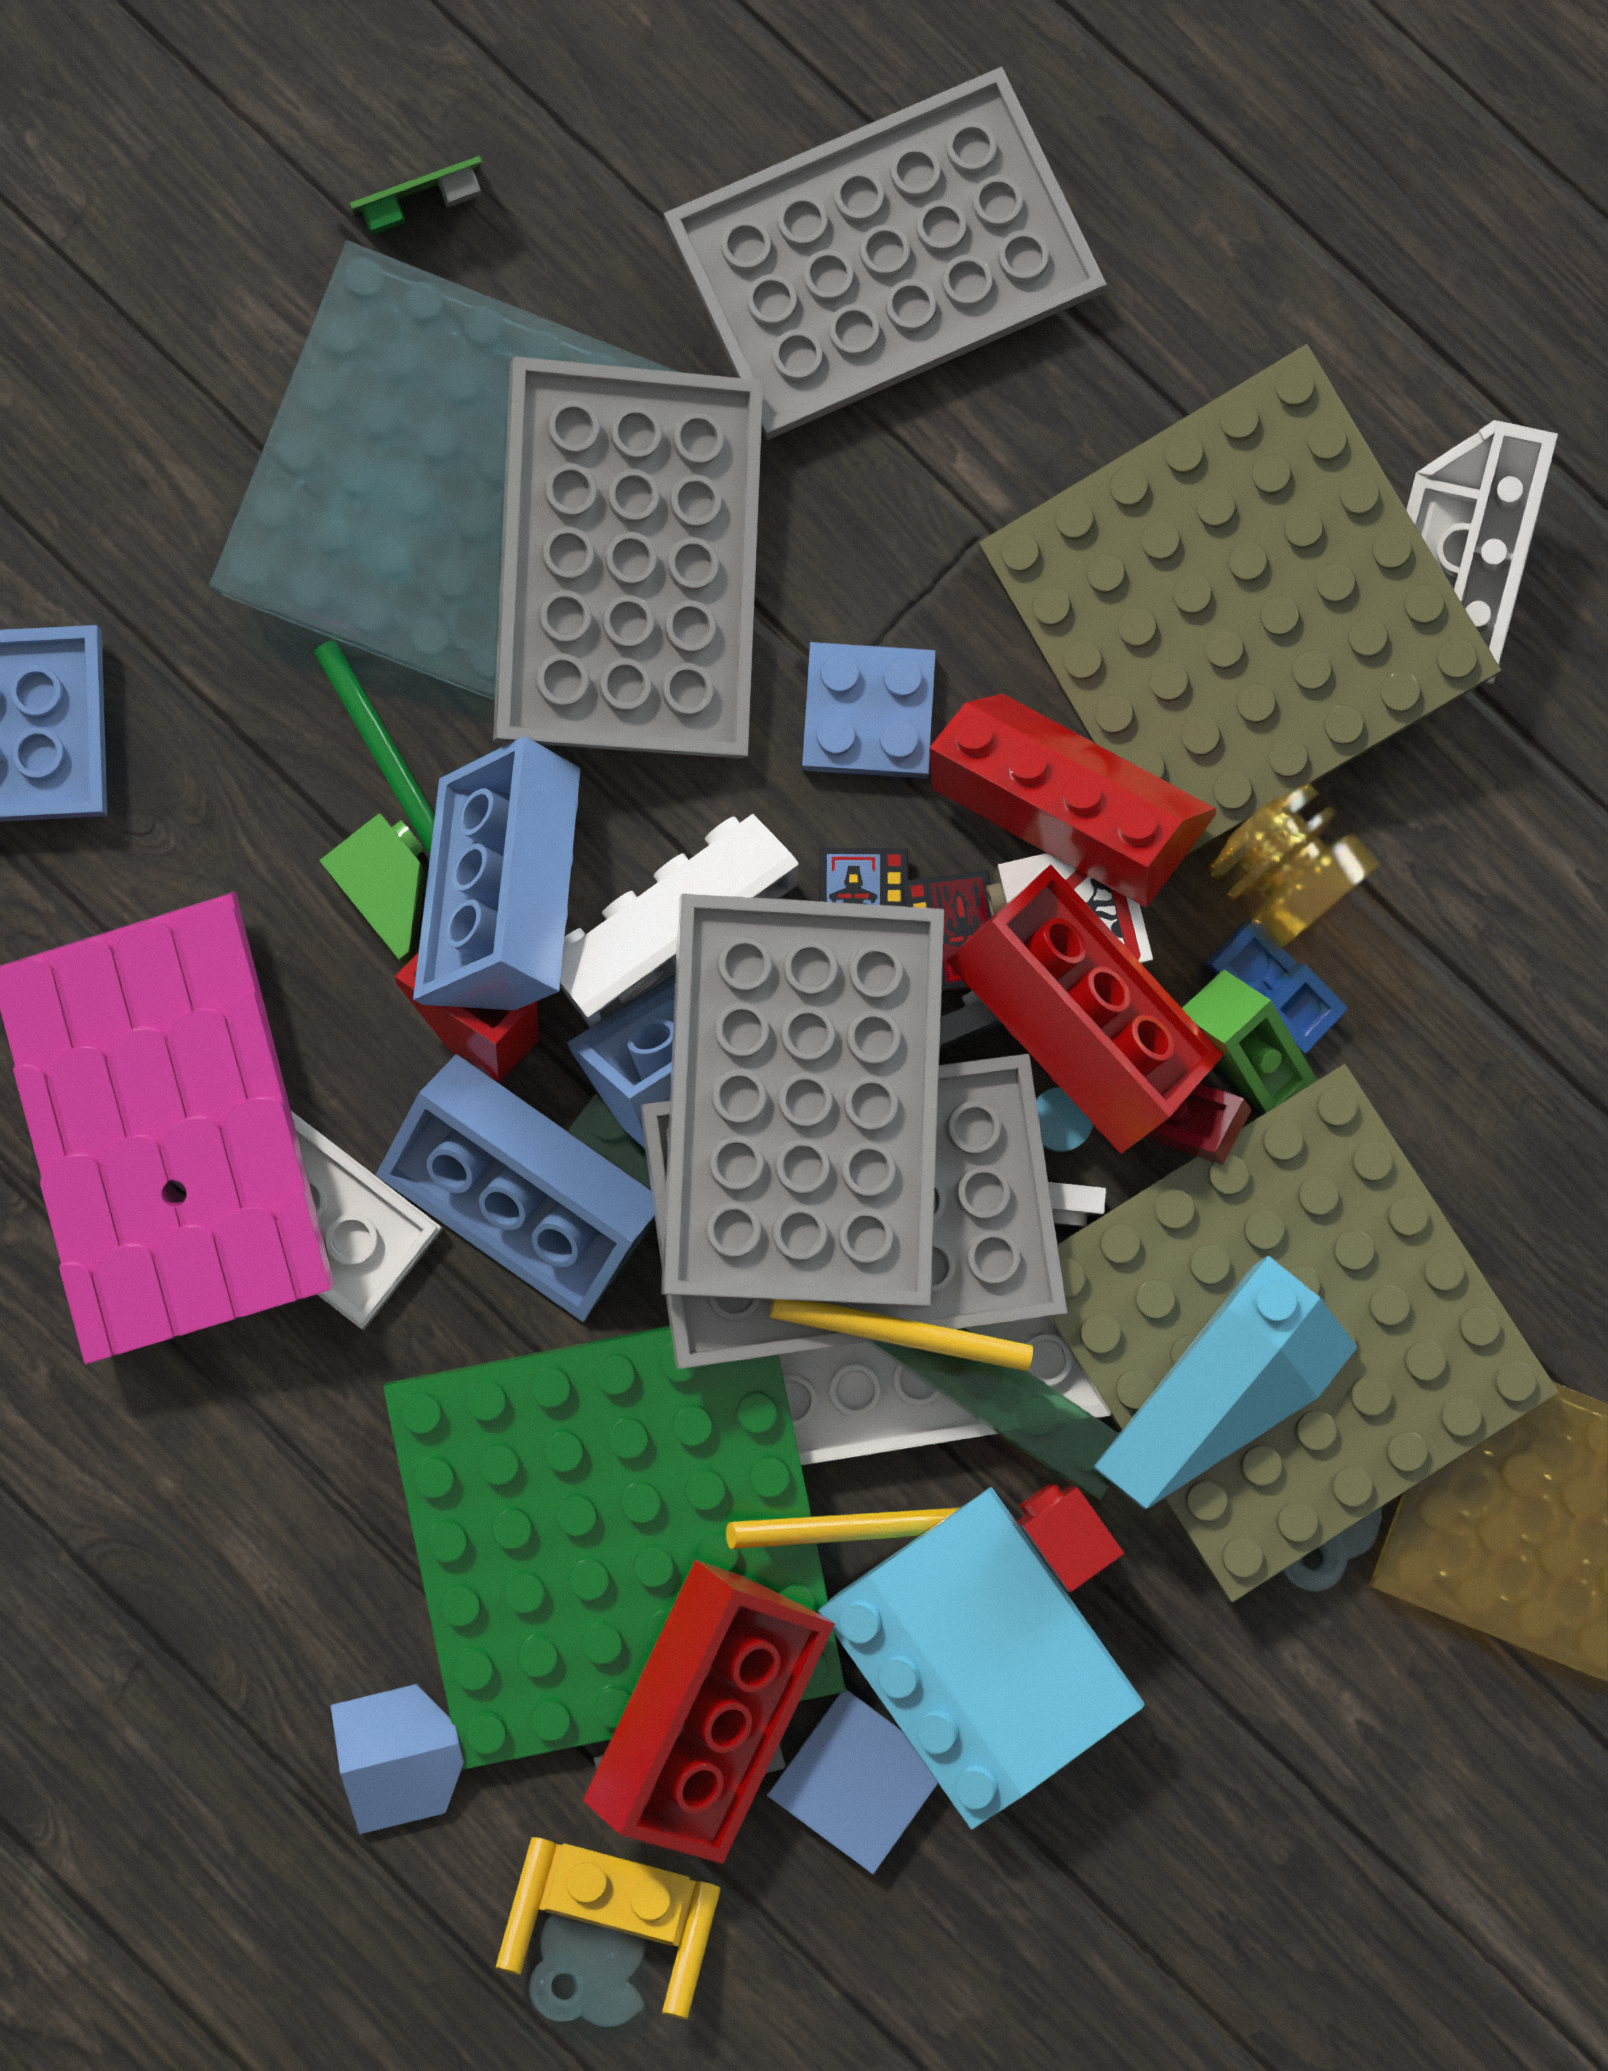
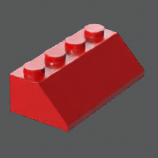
M1003 693L965 702L929 747L932 789L1146 908L1216 816L1215 807Z
M1051 864L982 925L946 960L961 977L964 984L974 991L1003 1023L1007 1031L1043 1067L1052 1081L1062 1088L1092 1121L1095 1128L1121 1154L1167 1120L1224 1055Z
M695 1560L583 1801L621 1836L723 1864L835 1623L747 1577Z

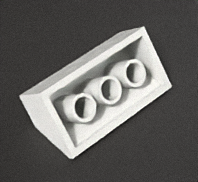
M754 814L741 823L735 816L727 819L705 837V841L709 846L690 860H688L684 853L676 856L653 875L658 882L639 897L633 891H629L607 906L602 912L606 920L587 934L581 928H578L564 937L563 970L560 988L590 1028L676 974L679 896L682 893L780 899L798 885L799 863Z

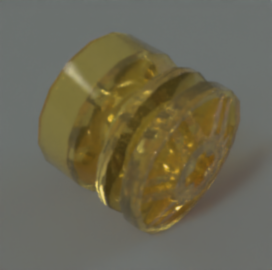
M1310 782L1305 783L1296 791L1274 798L1251 816L1228 837L1218 858L1206 869L1216 881L1221 880L1239 865L1245 869L1248 874L1227 893L1233 901L1246 896L1259 887L1268 897L1256 910L1250 921L1277 952L1381 865L1354 833L1342 837L1329 846H1326L1319 838L1337 814L1331 806L1324 809L1308 823L1299 815L1320 794Z

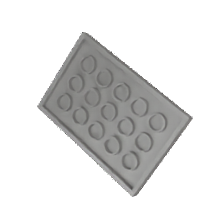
M1002 67L664 213V222L737 378L763 380L761 430L766 441L1104 293L1106 288V282Z
M525 357L512 358L509 374L493 741L513 742L526 736L540 745L739 759L748 756L763 380Z
M682 893L679 896L661 1295L930 1306L944 909Z
M1029 1054L939 1065L930 1306L827 1303L951 1329L1067 1313ZM670 1101L641 1105V1119L662 1271ZM666 1295L676 1369L876 1341L769 1318L770 1299Z

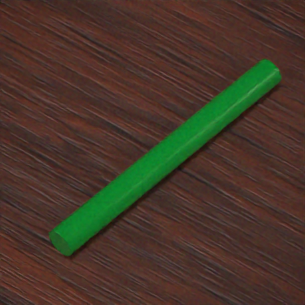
M335 640L326 642L314 651V654L430 856L435 814Z

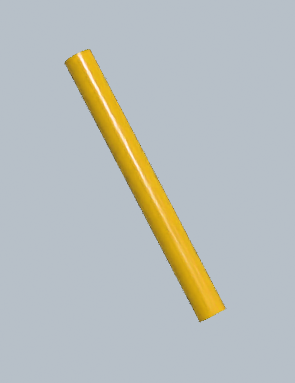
M771 1300L769 1318L1022 1371H1028L1032 1361L1033 1346L827 1302Z
M959 1508L729 1522L726 1528V1539L730 1549L918 1537Z

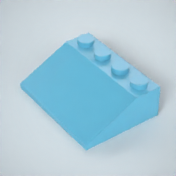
M992 1487L841 1589L818 1610L822 1616L835 1623L832 1631L971 1830L1026 1795L1141 1710L1145 1705Z

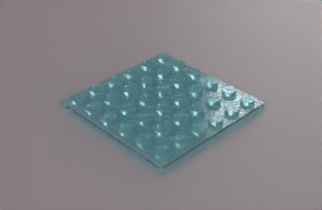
M346 240L209 584L210 591L495 701L510 361L513 357H525L660 371H678Z

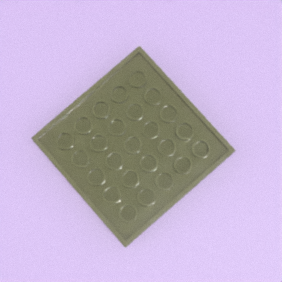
M1305 344L978 542L1094 743L1216 808V816L1185 857L1502 672L1308 344Z
M1346 1064L1338 1067L1243 1127L1223 1165L1197 1156L1057 1245L1067 1313L1047 1317L1120 1432L1250 1268L1268 1255L1323 1300L1358 1347L1319 1398L1163 1498L1228 1602H1234L1559 1392Z

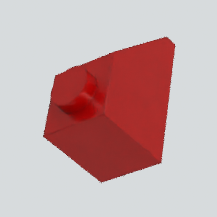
M418 952L395 976L397 986L451 1052L459 1055L494 1081L500 1083L539 1041L537 1001L517 1010L422 1005L413 1000Z

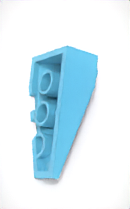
M1268 1255L1250 1268L1093 1468L1142 1509L1146 1510L1319 1398L1358 1347L1323 1300Z

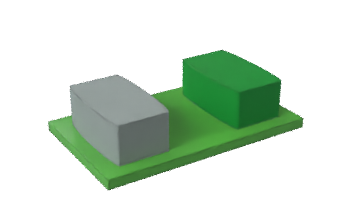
M480 156L350 202L352 214L356 215L363 212L370 234L373 235L405 223L398 199L439 185L446 207L478 197L481 194V190L474 171L480 170L482 160Z

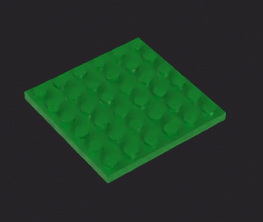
M670 1326L388 1382L383 1386L452 1725L456 1726L463 1754L464 1764L461 1770L612 1739L695 1560L747 1577L820 1614L818 1610L828 1602L817 1543L730 1549L726 1539V1528L729 1522L811 1517L779 1354L676 1369ZM833 1631L799 1701L846 1692Z

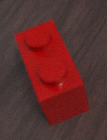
M1049 1483L1019 1505L1025 1516L1016 1522L1063 1589L1068 1592H1072L1124 1554L1078 1487L1065 1486L1060 1490L1057 1484L1052 1486Z

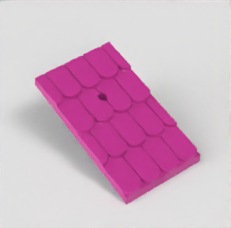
M236 891L0 965V1011L15 1064L13 1072L41 1174L40 1185L61 1262L59 1269L84 1364L331 1290L334 1281ZM172 1180L183 1184L187 1195L178 1193L173 1187Z

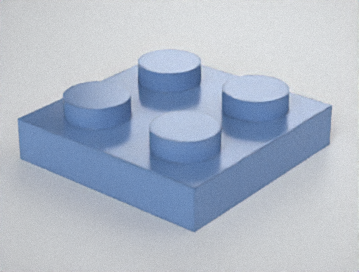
M810 642L802 771L927 778L929 771L936 650Z

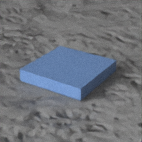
M845 1688L846 1692L837 1695L768 1791L767 1796L874 1874L938 1784V1781L904 1732Z

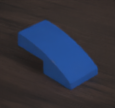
M1246 919L1204 963L1215 976L1226 970L1270 999L1303 1054H1306L1348 1009L1306 964L1297 963L1255 919Z

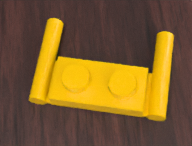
M532 1837L495 1968L506 1973L521 1975L538 1910L676 1946L679 1948L662 2013L670 2017L687 2020L721 1888L710 1883L690 1880V1877L565 1843L562 1846L546 1839Z

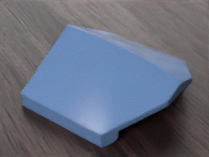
M419 1684L331 1705L340 1774L359 1834L447 1812L464 1764L463 1754L456 1726L452 1725L450 1717L427 1695V1692Z

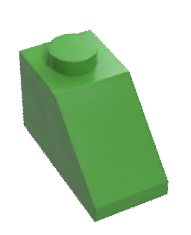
M379 813L319 861L405 967L416 955L426 872L416 857L425 849L402 820L391 827Z
M1226 970L1220 972L1182 1008L1224 1054L1215 1064L1217 1068L1262 1115L1312 1085L1317 1080L1272 1001Z

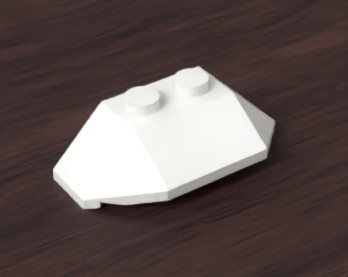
M1494 420L1480 429L1478 433L1416 472L1407 512L1499 665L1558 434ZM1495 677L1486 683L1494 684Z

